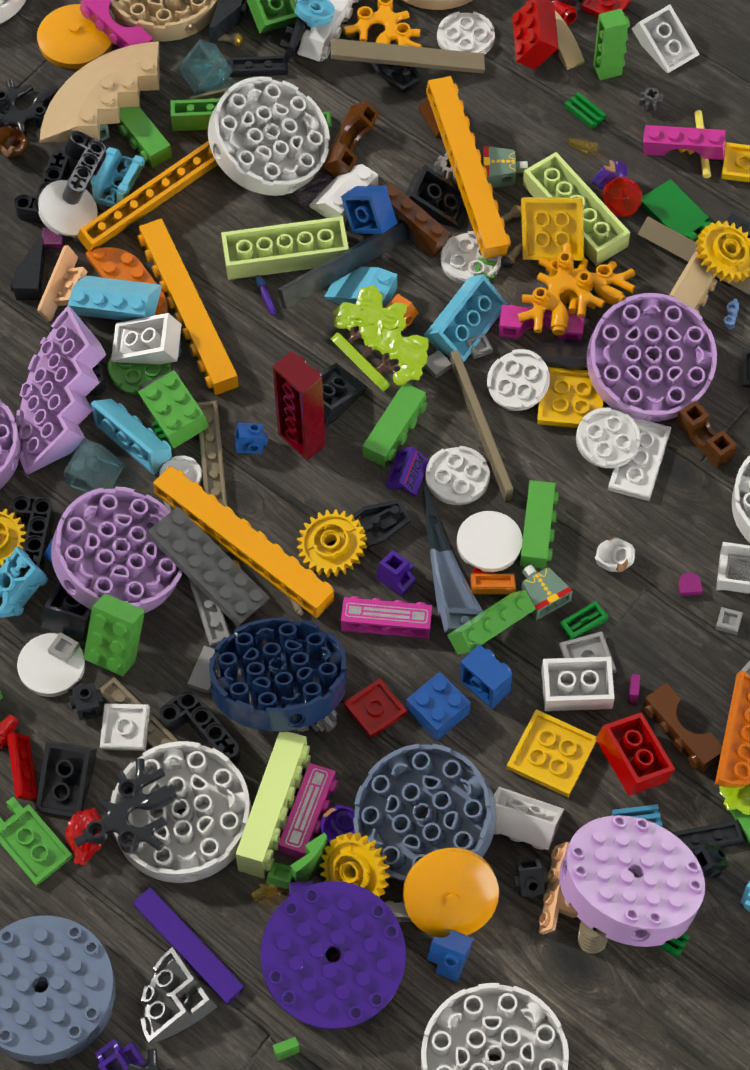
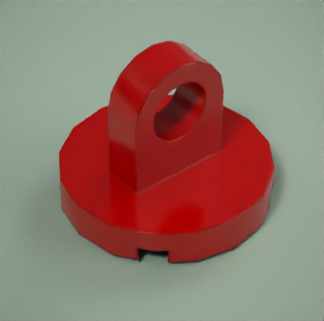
M628 177L613 178L605 185L602 191L603 203L616 217L631 216L642 204L640 187Z

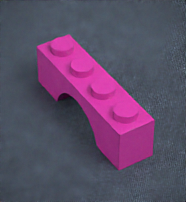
M81 0L80 11L86 19H90L99 31H103L113 44L123 48L130 45L153 42V37L140 25L124 27L117 24L109 14L111 0Z
M645 125L643 138L644 155L664 156L667 152L674 149H687L697 152L704 159L724 160L726 130Z
M502 305L499 337L520 339L525 331L534 328V319L519 322L517 315L533 307ZM551 310L544 311L542 327L551 330ZM577 311L575 314L568 312V328L564 335H557L559 340H582L584 318L577 317Z

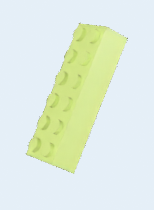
M557 152L524 170L523 186L533 197L583 198L584 253L595 266L628 247L630 231Z
M343 216L221 232L228 280L313 269L349 249Z
M279 731L236 851L237 867L240 872L265 879L267 871H270L275 861L272 857L274 851H278L282 829L284 830L288 820V811L292 809L296 796H294L296 788L300 789L303 781V775H301L303 768L307 769L311 756L308 755L310 746H307L306 736L288 731Z

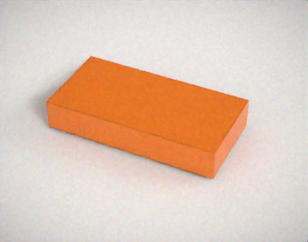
M471 574L470 576L472 594H511L516 592L515 574Z

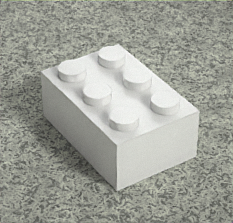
M611 657L543 659L544 711L613 708L614 687Z

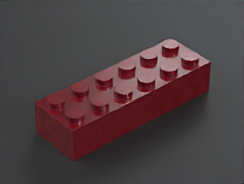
M290 351L272 366L278 435L308 461L326 446L323 378L321 373L317 369H312L301 355L297 356L293 351Z

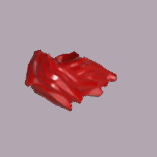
M94 807L90 810L78 811L74 814L65 829L66 841L71 846L75 855V865L80 863L81 866H86V861H89L92 855L99 851L104 844L96 845L87 842L77 847L73 840L83 834V830L87 828L90 822L103 820L97 814Z

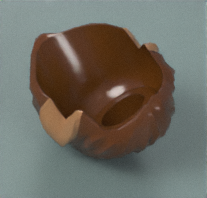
M10 126L0 128V154L12 158L18 157L26 151L29 141L23 131L18 129V127L14 129Z

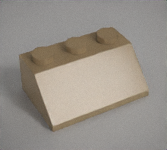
M695 251L669 296L679 299V302L688 307L691 306L699 313L700 310L698 309L706 304L709 296L707 294L709 290H714L717 280L713 277L712 271L706 272L708 268L706 265L701 266L703 260L697 258L700 252Z

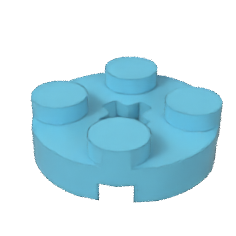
M298 0L295 14L305 21L309 27L316 28L318 25H326L332 22L334 5L329 0Z

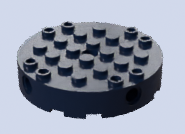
M267 618L247 623L236 628L234 634L228 638L224 637L214 648L215 652L212 658H210L211 693L215 704L231 720L253 729L285 732L310 726L329 715L339 705L347 687L346 656L341 643L332 633H326L319 629V625L305 620L299 623L289 621V618Z

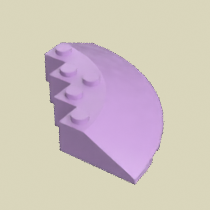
M69 306L63 310L51 325L53 329L48 337H43L41 340V349L38 355H33L28 367L30 373L27 381L21 387L20 396L22 401L20 410H17L16 426L19 427L21 443L20 461L26 474H30L71 454L86 439L79 424L92 412L86 396L100 383L92 369L106 356V353L98 339Z

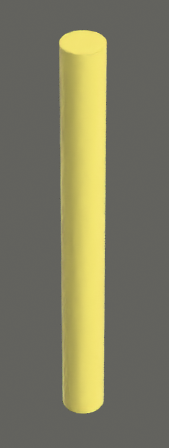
M697 110L694 112L696 128L704 129L702 111ZM700 155L703 178H710L709 159H704Z

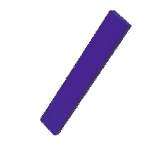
M151 888L132 902L133 906L226 1005L244 990V986Z

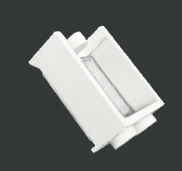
M722 543L716 585L717 591L728 590L750 594L749 545Z

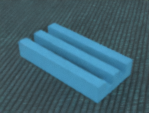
M658 804L612 810V816L638 815L631 817L655 820L652 823L662 827Z

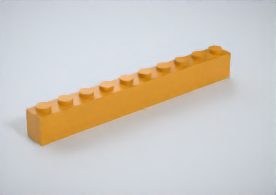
M451 76L428 80L426 93L483 259L507 254L508 247L511 245L510 237L505 233L503 217L499 216L498 202L493 199V188L491 183L487 181L486 168L481 164L480 150L475 147L474 133L470 132L468 116L464 115L463 101L458 98L457 84L453 83Z
M209 141L80 228L77 238L87 251L99 248L216 167L218 163L212 154Z
M162 218L139 226L140 235H137L141 247L145 246L146 250L144 252L147 261H152L154 265L152 266L153 273L156 278H160L161 290L168 295V305L170 309L174 308L176 312L174 313L175 319L183 326V336L185 340H189L191 343L189 345L193 357L197 356L198 358L197 365L200 372H204L206 375L204 378L208 389L212 388L214 394L218 395L239 387L236 371Z
M170 466L153 482L154 493L174 509L179 507L201 530L316 619L334 601V590L329 583L318 579L312 570H306L295 557H289L278 544L271 543L261 531L257 532L247 520L237 517L230 507H224L220 504L214 495L203 491L197 482L190 481L181 470H176Z

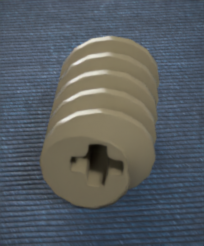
M581 921L577 939L579 947L588 954L601 952L608 941V938L605 937L606 933L595 927L591 929Z

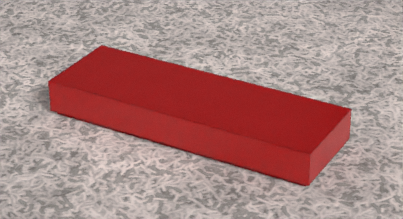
M12 732L7 735L15 798L33 802L37 799L38 793L30 737Z

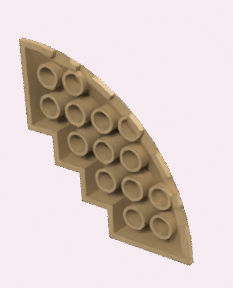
M159 41L140 43L114 50L89 62L75 72L57 91L47 108L41 126L40 143L67 142L73 131H80L96 140H100V124L120 123L121 107H140V91L159 90Z

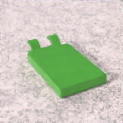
M12 797L6 804L13 815L5 822L0 818V845L31 882L38 886L73 858V856L29 804L23 808Z

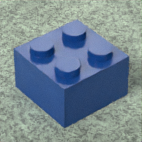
M355 186L341 196L352 233L383 234L397 224L386 186Z
M479 644L460 662L459 681L490 709H493L511 692L512 671L507 664L500 663L491 650L488 648L484 649Z
M441 672L437 673L406 699L407 712L436 741L470 714L471 702Z

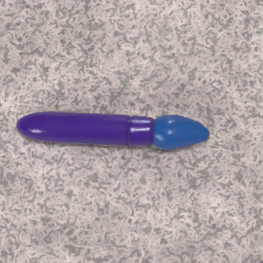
M257 275L256 285L260 290L268 312L275 316L276 308L266 283L261 276Z

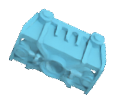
M109 147L106 150V158L97 175H93L90 180L95 202L113 207L126 198L136 179L140 177L142 168L145 167L144 157L135 155L134 158L122 156L119 149ZM122 161L124 162L125 169L118 173L117 167ZM118 180H123L119 186L114 184ZM110 191L111 195L106 196L105 199L101 198L103 193Z
M15 547L14 552L5 559L6 562L0 568V597L3 596V603L0 606L1 618L21 615L26 602L39 586L45 585L48 580L47 575L28 557L29 555L21 547ZM29 565L31 568L25 576L18 578L21 574L19 570ZM11 580V583H10L9 587L6 588L5 586H6V585L9 583V581Z

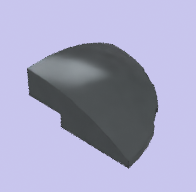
M173 947L159 959L153 968L154 976L150 984L144 986L141 1003L144 1006L143 1017L140 1018L142 1029L148 1043L153 1044L190 1027L218 1007Z

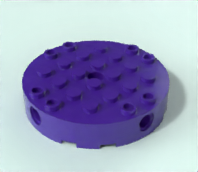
M340 881L312 884L286 898L271 916L265 928L260 948L263 979L275 1002L296 1020L322 1029L351 1027L370 1019L380 1012L397 991L403 977L406 962L403 933L390 908L369 890L358 885ZM328 949L338 951L339 959L336 962L327 960L326 952Z

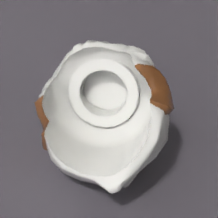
M613 537L600 543L596 551L595 560L598 566L610 572H623L633 564L635 549L632 544Z

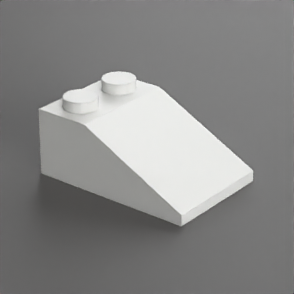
M671 5L643 19L632 28L641 46L667 74L700 55Z
M169 313L116 323L111 361L158 365L176 362L178 360L182 324Z

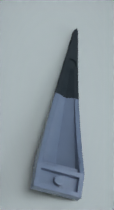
M425 486L422 493L438 615L442 618L444 632L451 633L482 613L483 610L474 594L471 593V589L454 557L438 519L428 488Z

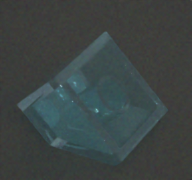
M200 39L177 67L194 95L202 94L222 85L233 71L216 44Z
M83 438L64 471L66 483L84 492L98 488L111 489L123 469L124 463L103 445Z

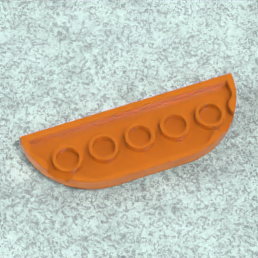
M104 247L86 252V258L102 278L156 284L139 259L125 250ZM162 290L155 315L168 313L167 301Z
M742 670L736 675L715 784L727 788H741L750 784V675Z

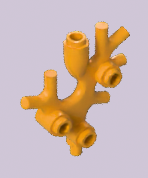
M378 0V11L373 12L367 6L359 8L357 11V23L344 27L345 35L358 32L360 34L359 41L367 42L368 29L373 24H382L385 26V31L377 37L375 43L390 44L391 41L395 40L398 45L422 47L421 44L410 40V37H420V29H411L407 23H398L403 19L409 18L408 11L394 13L393 0Z
M564 244L562 252L557 256L558 271L556 275L550 277L540 272L537 276V280L545 283L548 286V290L538 287L533 291L532 295L522 294V303H532L534 307L517 314L519 322L534 319L535 333L542 332L544 311L551 310L552 333L555 335L565 334L568 328V312L560 300V295L565 291H573L577 294L579 299L577 317L579 318L586 316V306L588 304H593L599 308H603L605 304L604 300L595 297L590 292L593 288V278L589 272H579L576 278L571 275L574 261L570 244Z
M544 257L540 258L538 264L546 268L549 276L556 275L558 271L557 259L548 260ZM585 258L582 261L580 260L579 267L571 272L574 278H576L579 272H589L587 270L588 260ZM610 261L608 265H599L596 268V273L589 272L593 278V287L596 294L612 306L625 300L626 296L623 292L610 287V284H614L630 293H633L636 288L635 285L625 281L635 276L634 270L629 269L623 273L615 274L612 272L617 267L614 261ZM573 291L563 292L560 295L561 302L567 304L570 301L568 312L575 314L579 301L577 294ZM588 304V305H587L588 307H590V308H592V309H594V308L596 307V306L593 305V304Z

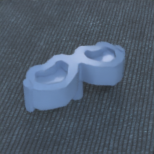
M737 299L729 302L726 306L728 315L723 319V323L729 330L735 328L739 310Z

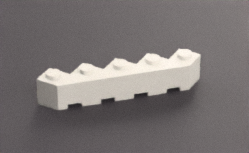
M329 0L334 5L332 22L326 25H318L316 28H311L310 31L306 30L303 34L298 54L316 61H325V58H328L330 54L329 44L332 38L338 39L342 32L341 22H347L351 18L353 13L352 4L358 3L359 0Z

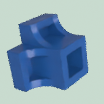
M451 930L447 937H434L427 960L438 964L436 974L458 982L469 957L474 938Z

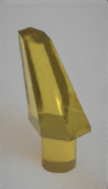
M568 138L569 145L587 153V150L597 151L598 143Z
M258 884L260 888L250 895L256 902L264 896L269 898L289 890L270 884Z

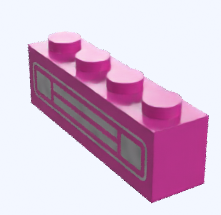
M357 596L344 597L341 631L430 639L432 605L423 602L414 604L405 603L401 600L392 602L383 601L379 598L370 600L361 599Z
M309 763L278 843L279 854L298 860L306 855L305 845L314 839L315 834H320L321 818L323 813L329 810L331 804L329 797L331 793L335 794L339 781L336 780V771Z

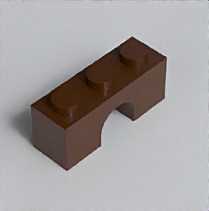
M696 400L679 411L677 425L717 469L734 458L737 444L724 430L717 434L711 428L709 414Z

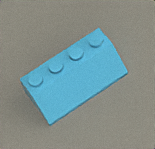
M484 274L469 277L424 336L429 339V342L436 350H440V352L450 356V352L458 350L464 362L471 353V347L475 348L481 339L478 338L482 334H486L500 316L502 305H508V303ZM478 336L477 339L472 342L471 347H468L465 340Z
M84 276L72 287L68 306L77 315L121 321L155 316L162 286L159 284Z
M112 399L96 400L91 403L95 426L151 474L156 475L166 461L171 460V446L166 441H161L157 438V435L151 428L147 429L144 427L137 416H131L121 403L117 404Z

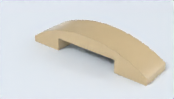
M555 11L558 57L565 68L569 70L584 64V58L569 27Z

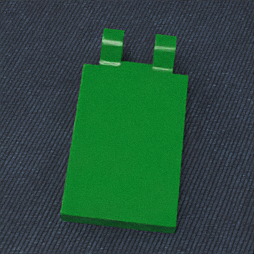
M671 179L642 197L641 206L657 222L693 241L698 239V235L694 231L699 230L701 232L706 226L711 224L709 217Z

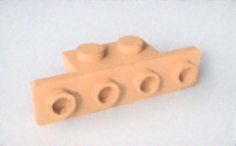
M68 245L64 246L37 308V311L47 322L52 321L58 306L68 305L72 287L88 273L84 267L74 268L78 256Z
M569 842L556 845L551 854L552 863L547 875L548 885L543 897V911L539 918V933L543 935L555 931L559 912L572 918L577 917L578 914L572 905L567 904L559 881L561 862Z

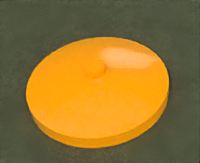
M81 4L60 7L48 14L39 25L37 32L39 49L42 55L56 66L67 69H81L89 62L109 53L113 48L114 44L109 40V37L103 31H99L90 19H86L80 11Z
M444 848L425 855L414 864L404 883L403 898L410 919L425 933L444 938L453 930L467 936L483 927L492 917L498 904L499 887L493 869L481 856L462 848Z

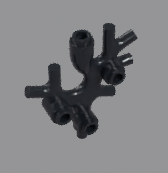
M13 79L6 80L8 93L0 90V128L14 125L23 131L25 135L27 134L25 126L28 121H34L35 126L41 128L47 111L45 106L50 104L59 88L56 85L46 87L34 97L28 109L20 110L16 107L17 100L34 89L31 84L21 89H16Z
M139 758L135 760V779H127L123 770L115 773V777L119 782L118 791L122 800L118 803H112L103 796L97 800L96 804L106 811V816L101 821L90 822L87 828L83 830V834L73 839L77 847L87 842L100 845L106 841L108 833L115 832L118 834V842L121 849L126 853L136 851L139 847V842H146L157 851H160L164 847V843L157 839L154 833L167 825L164 817L143 827L131 825L128 817L133 810H157L174 802V799L177 798L172 785H164L150 794H144L142 791L145 786L166 776L162 767L148 774L145 770V759Z

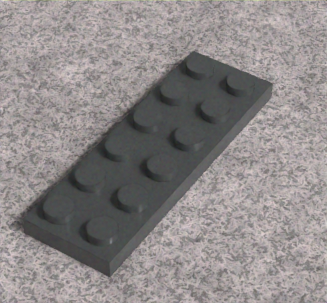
M176 507L147 531L146 536L238 627L269 601L270 597L179 507Z

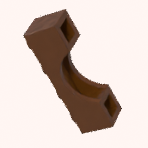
M367 100L350 107L322 165L334 178L338 175L349 173L353 169L358 158L353 154V149L358 140L373 128L379 112Z
M390 183L386 188L395 217L403 220L412 229L416 238V245L430 258L434 257L447 243L450 232L395 185Z
M665 683L645 697L644 711L649 718L655 719L663 734L669 735L676 749L680 752L683 751L688 757L690 765L704 773L719 762L722 745L711 732L695 734L686 730L679 723L676 712L679 709L681 698Z

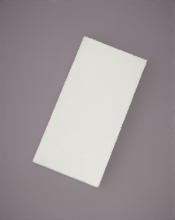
M634 419L641 435L639 449L630 462L621 467L614 468L608 490L650 501L671 427Z

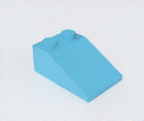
M360 267L331 283L324 299L337 304L342 302L356 304L359 289L363 287L368 288L373 285L383 295L382 302L383 308H385L397 290V274L379 267Z

